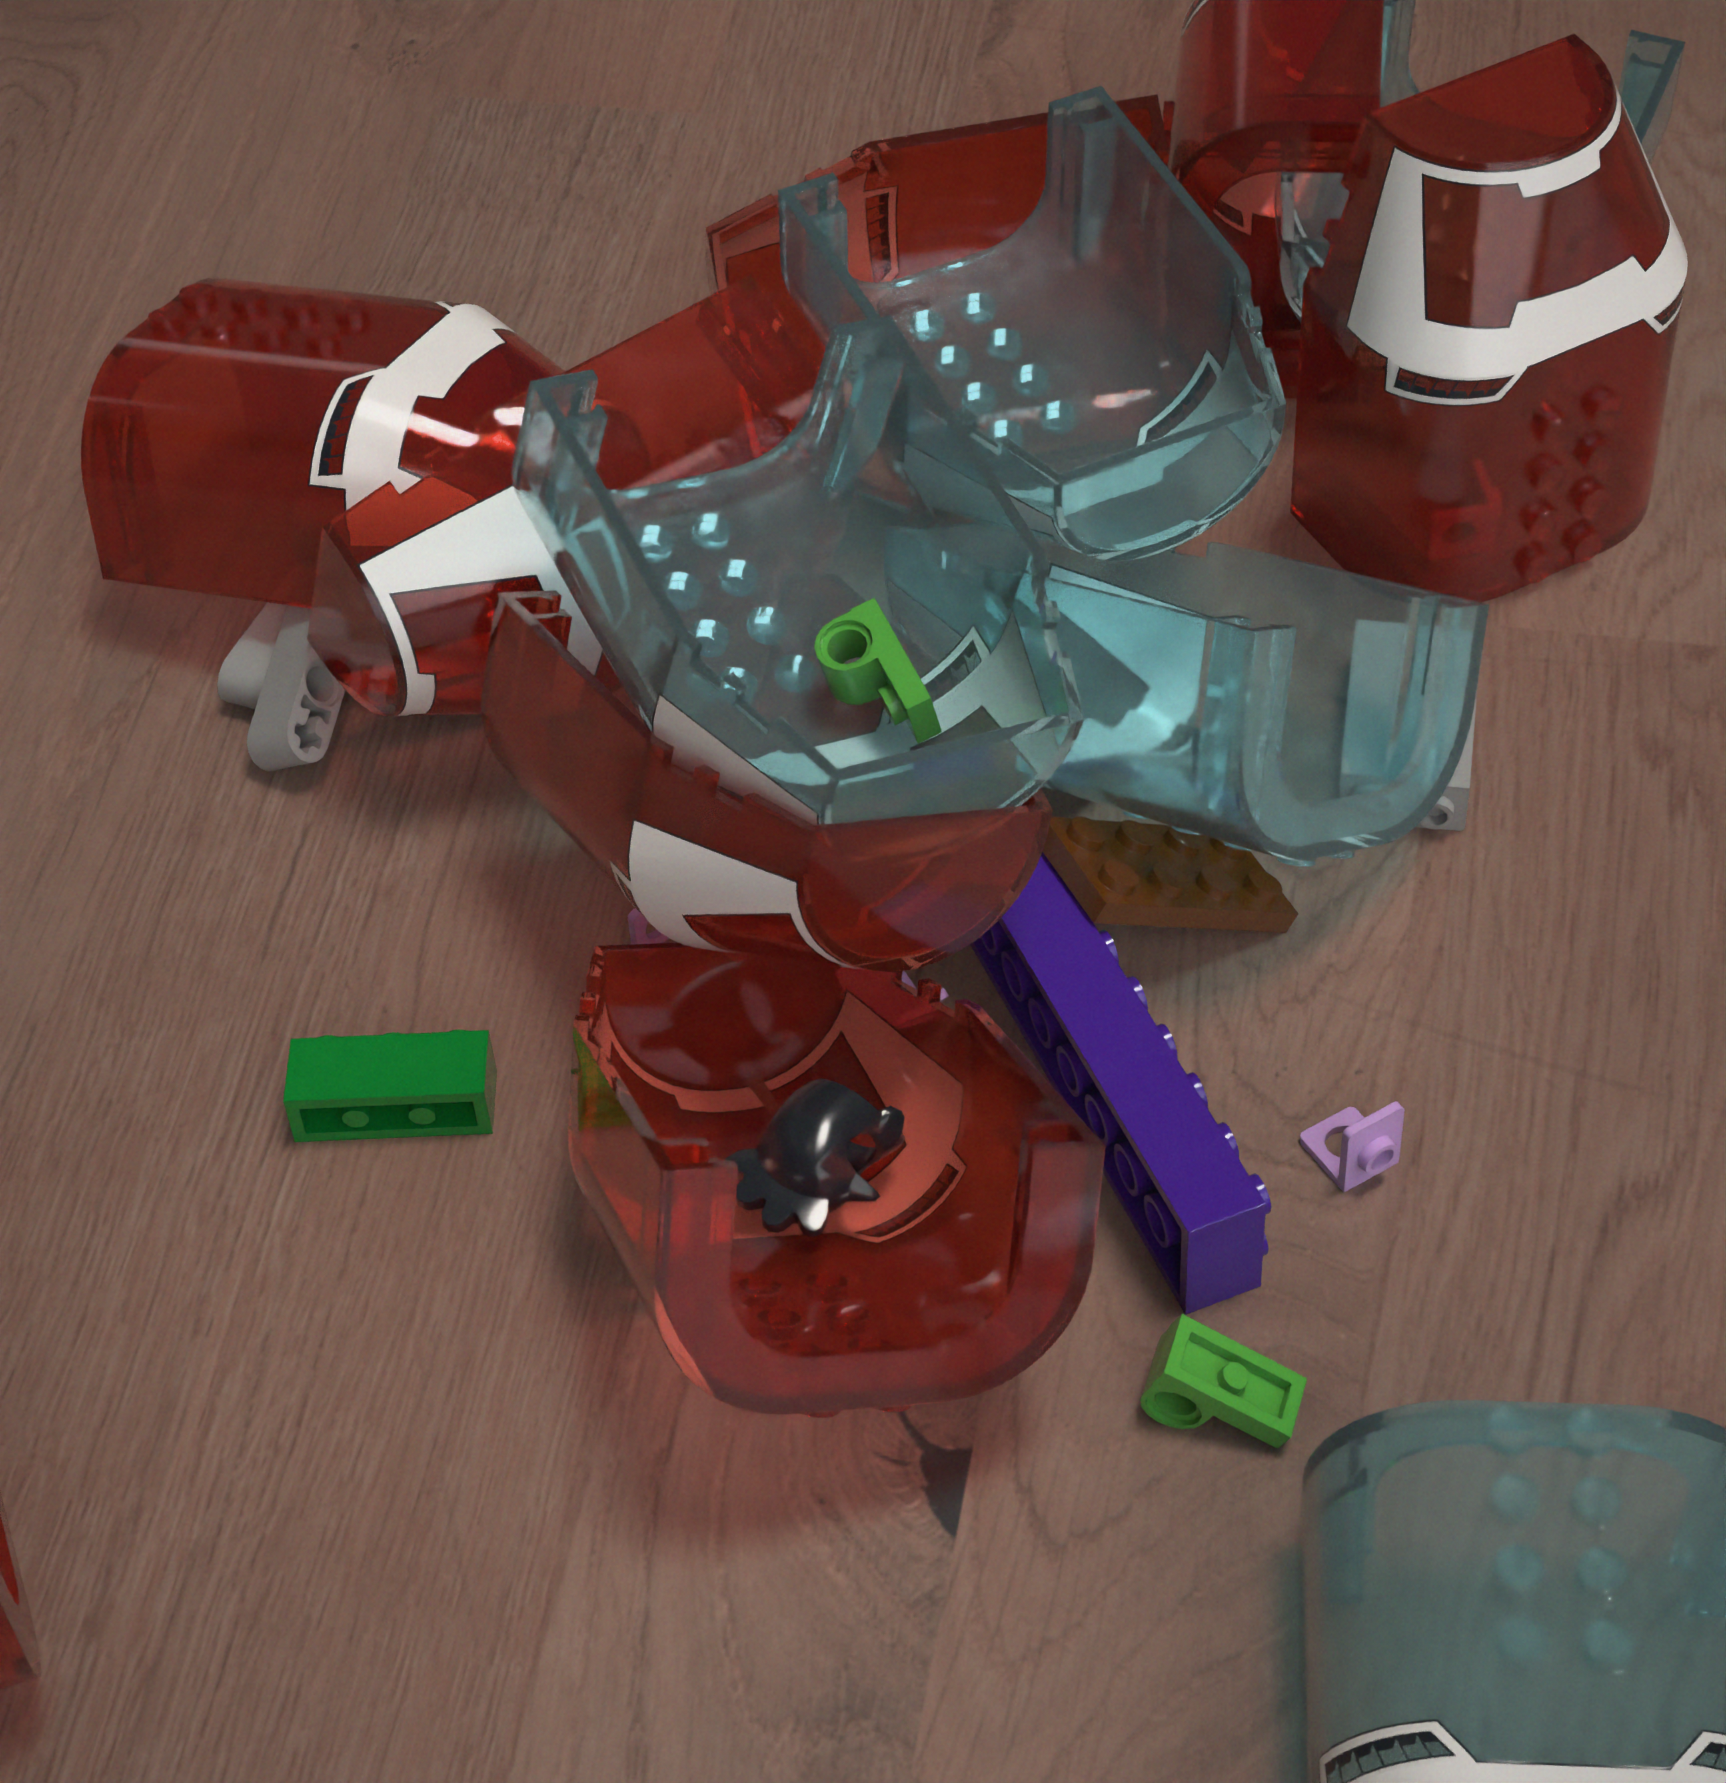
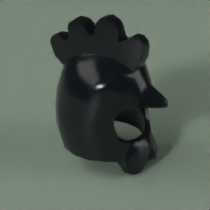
M822 1078L810 1080L794 1091L776 1111L766 1126L757 1148L738 1150L726 1158L724 1163L726 1175L732 1180L739 1181L733 1193L737 1205L748 1211L763 1208L761 1213L762 1225L768 1232L779 1233L786 1230L792 1224H797L804 1235L808 1237L819 1236L828 1223L829 1213L839 1209L848 1202H874L880 1197L879 1193L860 1174L903 1144L905 1137L902 1131L905 1117L902 1111L893 1106L877 1110L855 1091L838 1082ZM859 1134L869 1135L875 1142L876 1147H864L850 1140Z

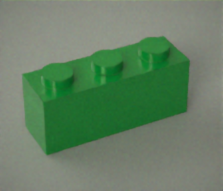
M458 1029L449 1032L408 1034L391 1032L383 1035L339 1037L324 1035L316 1038L291 1039L283 1103L294 1142L493 1134L497 1068L489 1030L468 1031Z

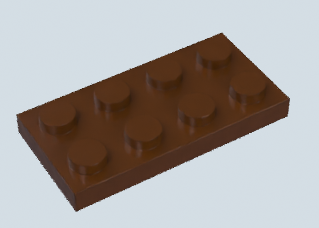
M1043 816L1031 835L1093 923L1286 933L1298 916V912L1282 893L1283 889L1280 882L1267 873L1251 853L1248 841L1241 834L1227 827L1213 829L1187 827L1177 823L1160 825L1138 823L1133 820H1124L1122 822L1093 820L1083 816H1076L1074 818Z

